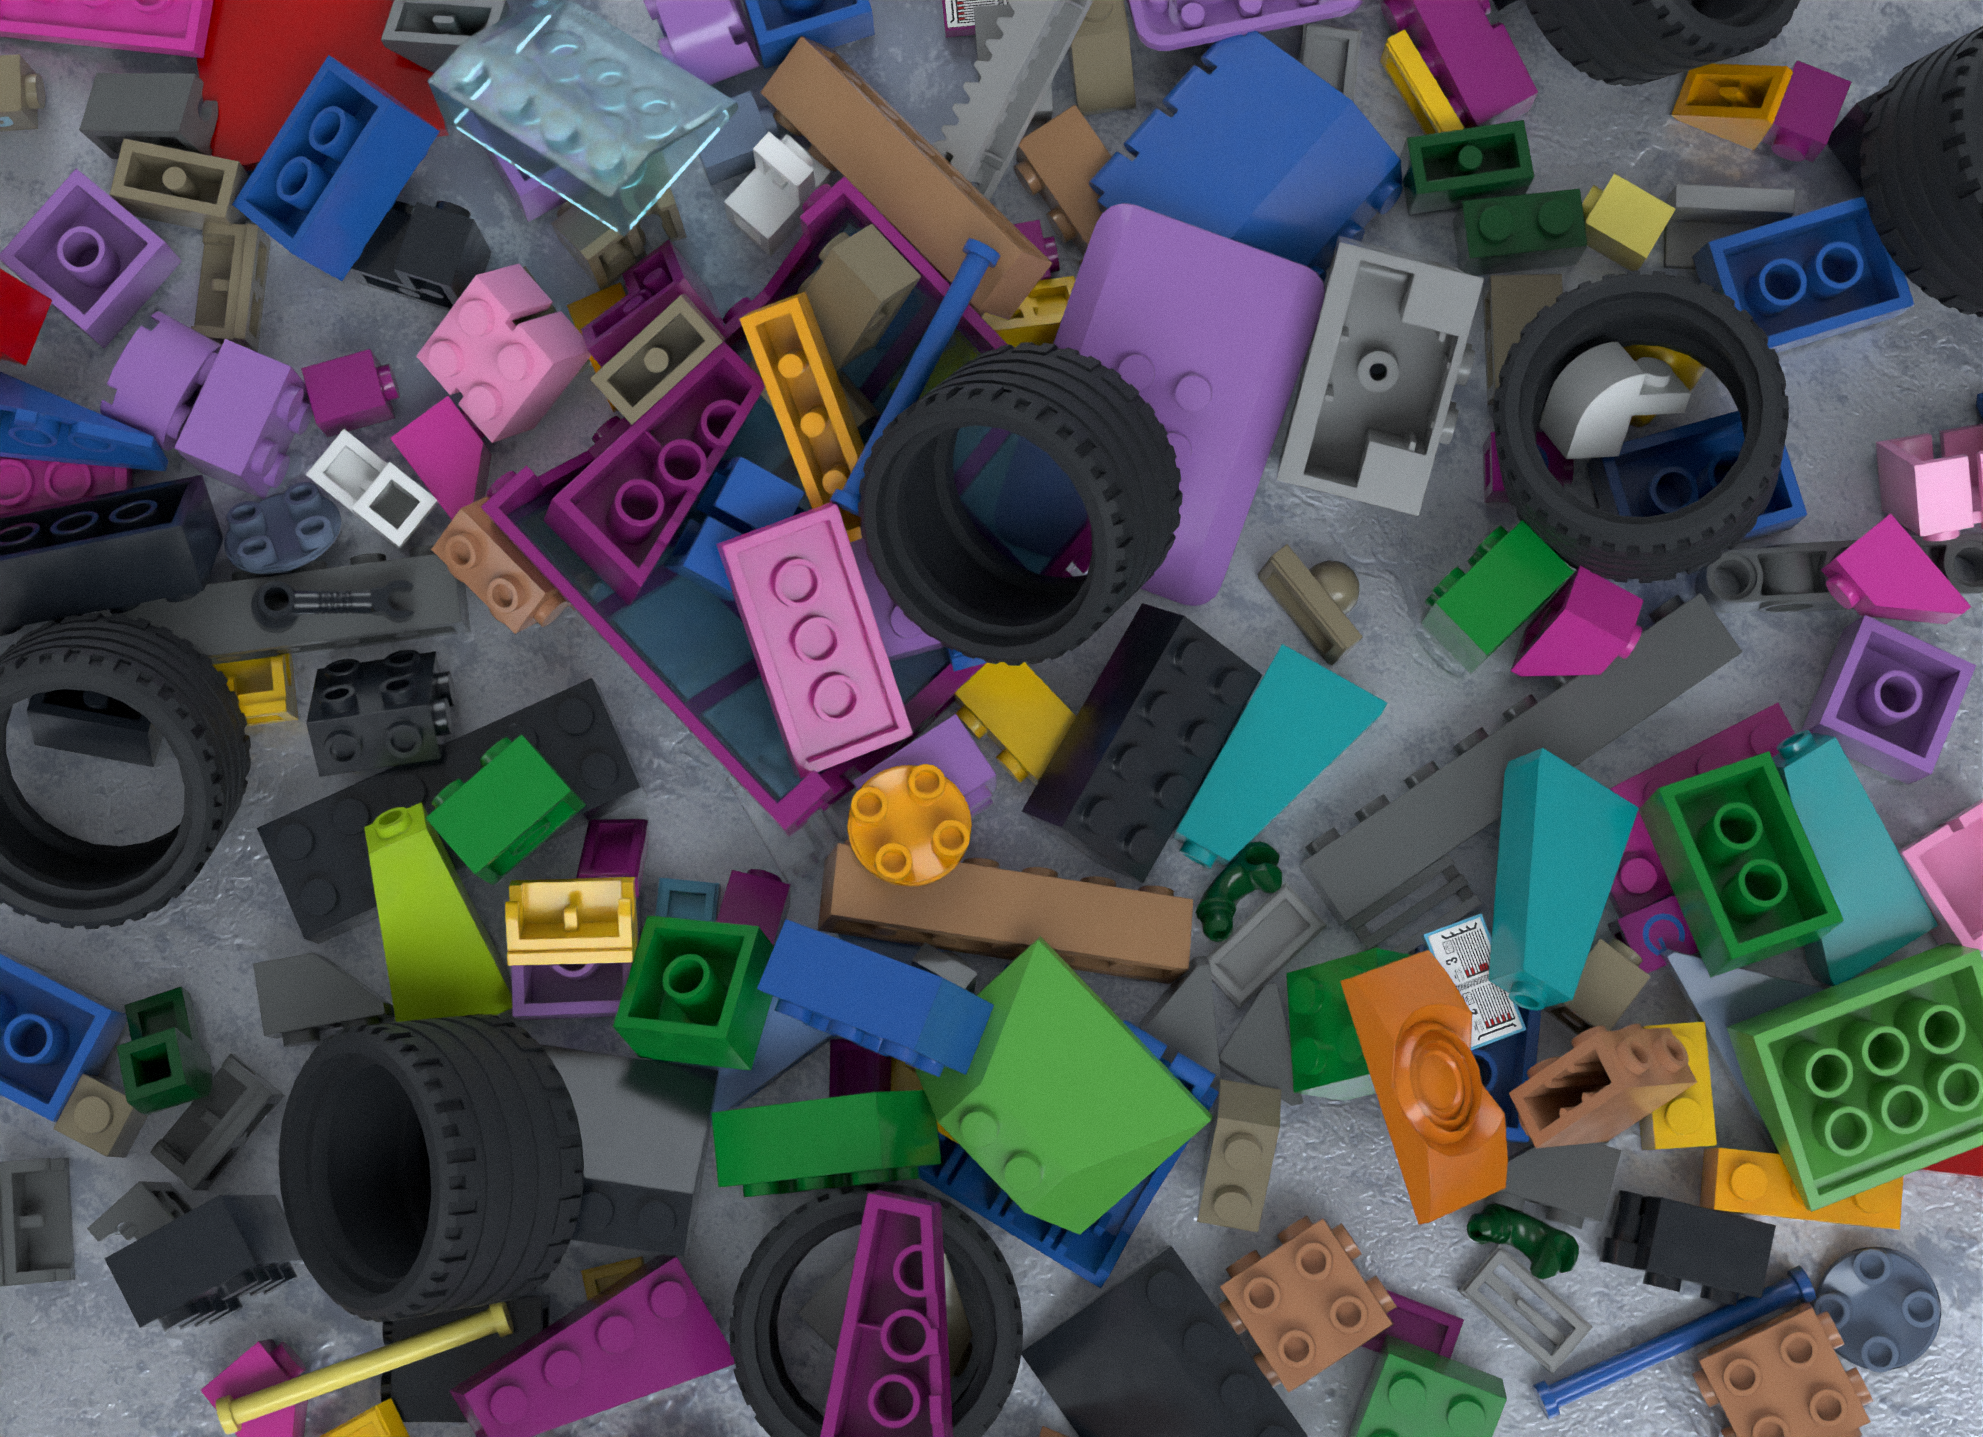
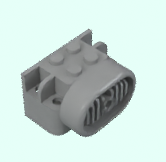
M1339 236L1325 285L1326 292L1319 314L1320 318L1304 360L1295 402L1279 459L1277 480L1419 516L1439 443L1450 445L1459 413V410L1456 409V402L1451 401L1455 384L1466 386L1473 365L1475 350H1472V344H1468L1467 340L1484 278L1464 273L1451 265L1431 261L1425 257ZM1376 363H1381L1386 367V370L1381 374H1372L1369 371L1371 366Z

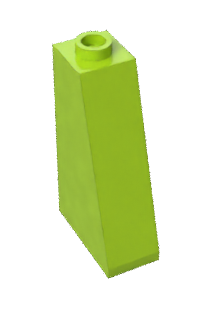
M422 802L407 809L405 807H396L382 813L374 820L373 824L364 828L395 1021L401 1022L475 1014L498 1015L511 1009V977L437 831L427 821L426 817L428 814Z

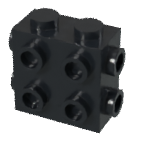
M400 650L391 653L385 659L359 662L356 659H341L328 664L325 668L317 669L306 725L319 777L441 759L444 735L452 734L450 707L456 706V696L451 672L440 671L436 651L419 653L416 650Z

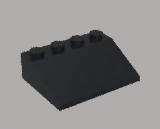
M540 1044L558 1069L571 1095L582 1138L584 1184L580 1212L571 1240L682 1257L690 1256L712 1122L711 1112L714 1109L719 1071Z
M1171 1245L1164 1247L1031 1344L1021 1354L1079 1437H1308Z

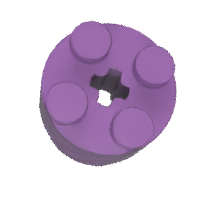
M643 0L651 19H657L664 35L663 38L658 39L664 61L670 73H676L684 92L690 89L697 91L760 66V62L756 57L759 55L740 0Z
M158 311L151 316L158 325L152 331L141 325L121 353L107 382L108 386L117 390L113 404L102 399L100 412L106 417L154 436L160 448L170 451L178 441L222 345Z

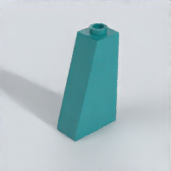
M1282 644L1173 836L1174 839L1183 843L1179 852L1193 862L1208 869H1211L1214 862L1226 867L1377 721L1388 703Z
M1805 730L1779 743L1776 747L1779 754L1772 757L1844 919L1841 924L1821 940L1803 946L1808 969L1814 980L1833 987L1852 979L1939 925L1837 738L1814 732L1811 734L1809 730Z
M1544 748L1509 761L1504 773L1488 981L1508 992V997L1513 1003L1536 1011L1573 1000L1639 809L1634 804Z

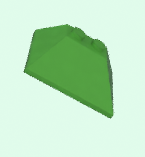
M1041 936L976 994V996L992 1003L994 1007L967 1074L965 1075L944 1067L939 1078L914 1068L938 1123L1025 1213L1079 1235L1213 1118V1115Z

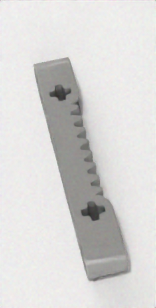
M1007 0L1015 13L1012 18L998 17L996 24L1004 33L1001 39L986 40L985 45L993 56L990 61L976 60L974 67L981 76L979 83H964L963 89L970 97V101L968 104L954 103L952 110L959 119L957 126L943 125L941 131L946 139L938 140L931 144L970 183L972 181L977 182L978 186L975 188L989 202L1094 0ZM909 241V243L918 251V253H920V251Z

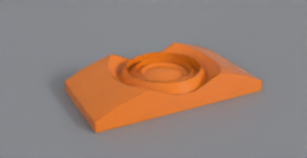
M1426 950L1340 981L1418 1225L1430 1223L1505 1189L1508 1165L1505 1113L1483 1086L1479 1066L1471 1051L1472 1012L1449 974L1430 950Z

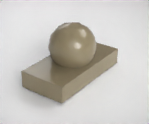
M1286 544L1274 553L1258 572L1259 580L1323 659L1331 666L1347 655L1363 638L1345 615L1357 604L1359 581L1354 570L1343 562L1327 560L1312 566L1308 570L1289 545Z

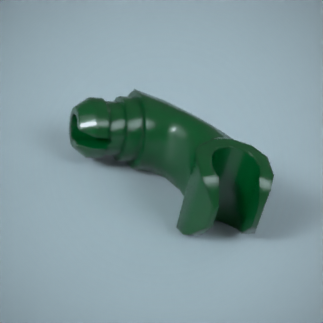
M1261 841L1249 843L1204 892L1195 913L1202 923L1204 935L1215 942L1225 941L1233 933L1232 920L1237 910L1236 905L1247 894L1257 889H1261L1265 893H1275L1281 888L1282 871L1277 866L1280 854L1272 846Z
M1488 1204L1482 1212L1473 1214L1468 1220L1467 1233L1473 1241L1481 1245L1493 1242L1495 1244H1507L1515 1247L1531 1261V1274L1538 1279L1556 1276L1558 1272L1572 1271L1577 1262L1579 1245L1572 1235L1556 1229L1522 1211L1500 1204Z

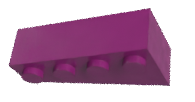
M1383 0L1380 3L1382 14L1392 31L1398 33L1404 29L1406 30L1464 126V129L1510 122L1530 111L1538 91L1504 24L1499 21L1492 25L1487 18V15L1491 13L1489 0Z
M723 341L551 500L543 521L629 606L632 605L756 405L765 388L762 378Z
M880 1190L868 1193L820 1437H953L942 1208L940 1202Z
M657 1255L449 1391L477 1437H532L729 1367L735 1363L734 1357H731L729 1344L677 1256Z

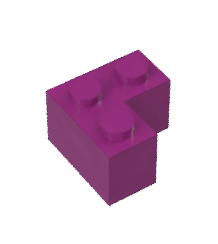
M670 239L622 273L629 294L581 329L587 350L599 365L603 367L680 295L685 294L722 335L727 333L711 291Z

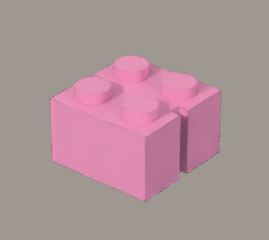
M519 263L476 275L416 355L449 395L462 393L463 398L458 405L491 443L534 429L591 356L587 350L583 335L562 311L525 321L517 326L514 324L513 320L546 311L553 303Z
M1983 423L1939 431L1942 458L1934 459L1932 435L1929 433L1876 442L1882 511L1887 515L1891 513L1899 523L1920 537L1922 536L1923 540L1926 541L1955 539L1960 536L1961 529L1972 528L1976 523H1981V528L1983 529Z
M1982 798L1940 824L1939 828L1927 832L1898 850L1939 925L1930 930L1939 946L1945 943H1953L1979 949V951L1983 950Z

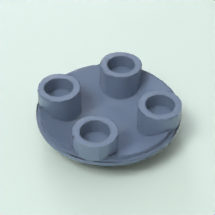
M311 482L296 483L290 486L283 494L271 496L259 502L244 501L234 505L226 516L230 527L225 536L224 549L233 565L250 573L274 574L296 569L322 555L334 543L341 529V515L331 500L320 495L319 489L315 484Z
M1864 1247L1850 1251L1829 1266L1817 1288L1814 1311L1816 1315L1828 1311L1845 1344L1834 1349V1351L1847 1361L1870 1369L1873 1372L1883 1373L1914 1362L1931 1346L1939 1330L1941 1302L1935 1283L1917 1261L1900 1251L1885 1247Z

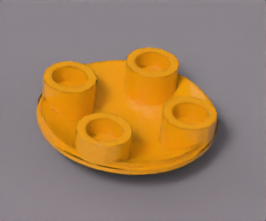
M929 764L919 766L901 765L885 769L872 776L855 793L849 809L847 830L849 842L855 856L871 874L894 885L911 887L935 882L949 874L959 864L970 842L972 822L970 810L963 794L952 781L944 776L940 769Z

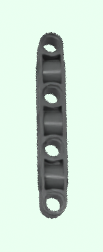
M1983 533L1962 534L1955 539L1946 541H1926L1922 537H1912L1968 603L1983 602ZM1856 540L1791 543L1763 548L1724 551L1719 560L1704 566L1699 571L1694 587L1696 596L1701 593L1713 611L1719 613L1753 611L1790 613L1847 610L1829 592L1826 586V581L1829 579L1821 569ZM1956 556L1965 557L1973 563L1976 569V580L1974 582H1967L1956 573L1954 567ZM1716 569H1728L1737 576L1740 583L1738 594H1726L1717 587L1714 579Z

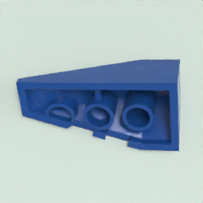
M0 371V457L167 471L168 459L154 436Z

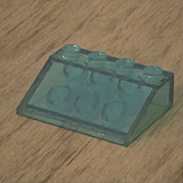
M538 0L472 35L455 50L428 80V84L446 123L624 237L739 109L737 102L573 0Z

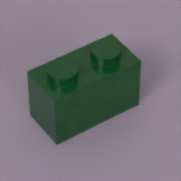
M1524 120L1408 137L1399 157L1409 215L1458 208L1461 202L1465 200L1526 194L1534 179Z
M1580 188L1465 200L1461 202L1453 219L1459 270L1475 276L1573 266L1578 263L1588 246Z

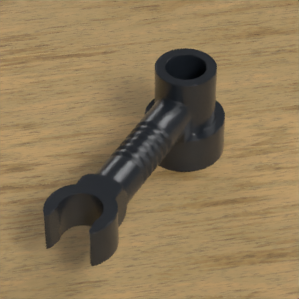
M394 580L385 587H377L370 590H339L338 592L336 590L332 592L330 590L326 592L321 590L319 592L318 590L295 591L294 588L284 582L271 581L259 587L254 593L251 602V613L255 623L261 629L270 633H282L291 629L301 615H319L320 613L322 615L325 613L384 615L390 621L401 623L413 618L415 612L410 610H394L388 603V597L397 591H412L414 585L406 580ZM277 595L283 597L288 605L283 610L273 611L265 605V601L269 597Z

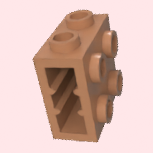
M488 497L462 507L431 549L447 565L450 573L456 579L465 583L489 607L494 618L505 624L514 634L537 622L542 627L547 626L568 606L575 611L567 600L489 519L481 508L489 500ZM546 512L519 526L588 600L596 594L600 587L595 581L598 575L543 521Z
M1633 1024L1620 1030L1607 1031L1605 1026H1597L1573 1038L1571 1041L1573 1049L1562 1057H1551L1532 1066L1527 1071L1529 1079L1509 1092L1519 1113V1123L1524 1132L1531 1138L1535 1148L1608 1142L1696 1084L1697 1080L1688 1065L1689 1059L1685 1047L1672 1034L1669 1027L1643 1029L1641 1024Z
M1305 1216L1277 1235L1282 1246L1264 1258H1261L1257 1250H1253L1225 1269L1231 1279L1220 1286L1227 1299L1219 1303V1307L1238 1335L1247 1330L1249 1331L1261 1350L1253 1356V1359L1273 1388L1282 1383L1288 1393L1292 1392L1394 1325L1388 1312L1397 1307L1395 1302L1376 1275L1368 1281L1364 1279L1353 1262L1362 1253L1342 1223L1332 1229L1325 1219H1321L1313 1224L1309 1217Z
M1808 1302L1696 1353L1703 1369L1692 1373L1708 1407L1710 1408L1720 1403L1731 1424L1720 1430L1723 1437H1861L1862 1433L1859 1427L1871 1422L1863 1406L1873 1402V1399L1857 1368L1855 1367L1845 1372L1834 1349L1845 1344L1828 1311H1824L1816 1315Z

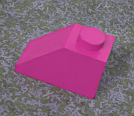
M449 396L442 399L390 437L451 520H453L462 507L485 498L492 454L481 440L485 437L484 433L463 409L459 411Z
M1891 513L1821 569L1829 579L1826 581V586L1834 599L1846 609L1853 607L1860 616L1867 615L1876 618L1946 625L1971 608L1970 604Z
M1579 566L1526 627L1511 672L1521 677L1601 675L1617 656L1626 659L1638 643L1642 627L1637 625L1636 622L1644 600L1601 576L1590 572L1588 569Z
M272 1339L262 1340L254 1344L200 1391L216 1409V1399L227 1395H231L233 1399L240 1398L299 1377L306 1370V1367L296 1352L285 1342L282 1341L276 1345ZM308 1400L242 1423L241 1431L235 1432L237 1437H304Z

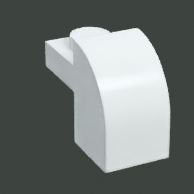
M768 132L753 148L756 168L724 201L727 220L771 257L801 224L799 217L804 213L802 210L804 202L816 189L829 182L831 171L815 160L805 148L788 134L780 141Z
M1618 341L1609 342L1587 350L1564 368L1550 390L1539 426L1566 459L1615 457L1620 454L1632 416L1685 413L1691 391L1664 361L1652 357H1643L1634 361Z
M345 429L341 431L306 474L310 480L351 511L355 517L398 549L402 548L438 504V500L391 462L386 463Z

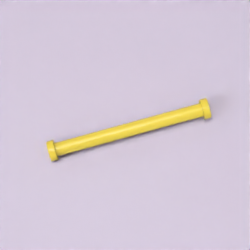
M505 1302L489 1304L490 1308L240 1398L233 1399L231 1395L216 1399V1410L224 1432L230 1435L241 1431L242 1423L497 1332L500 1337L514 1333V1327L508 1307Z

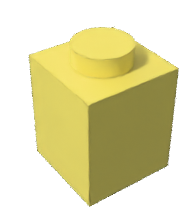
M1614 173L1604 191L1593 185L1582 203L1588 247L1630 271H1637L1648 257L1676 209Z

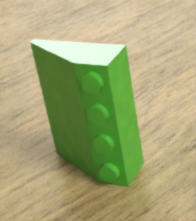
M1945 943L1726 1027L1748 1091L1806 1209L1811 1212L1983 1145V960L1979 949Z

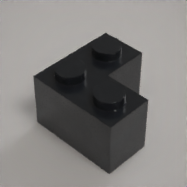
M395 201V204L387 212L364 247L360 258L353 264L350 271L360 284L450 311L473 278L478 274L485 273L492 252L475 220L470 218L471 213L467 209L446 201H437L435 207L419 202L412 206L404 202Z

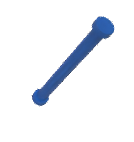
M968 238L962 249L966 257L843 489H835L830 498L832 503L837 504L840 508L856 516H859L858 503L861 501V494L859 493L860 480L865 477L863 467L866 459L871 456L873 444L876 439L883 435V430L890 422L919 399L987 268H995L1001 257L996 250L978 240Z
M1798 1265L1787 1271V1278L1763 1288L1761 1298L1745 1296L1738 1299L1737 1306L1727 1304L1550 1385H1547L1544 1380L1534 1384L1532 1388L1544 1415L1549 1420L1560 1415V1407L1798 1300L1802 1304L1811 1302L1816 1299V1294L1808 1275Z

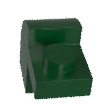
M181 986L124 1005L131 1041L116 1047L127 1103L140 1113L151 1115L208 1096L212 1089L210 1055L201 1049L190 993Z

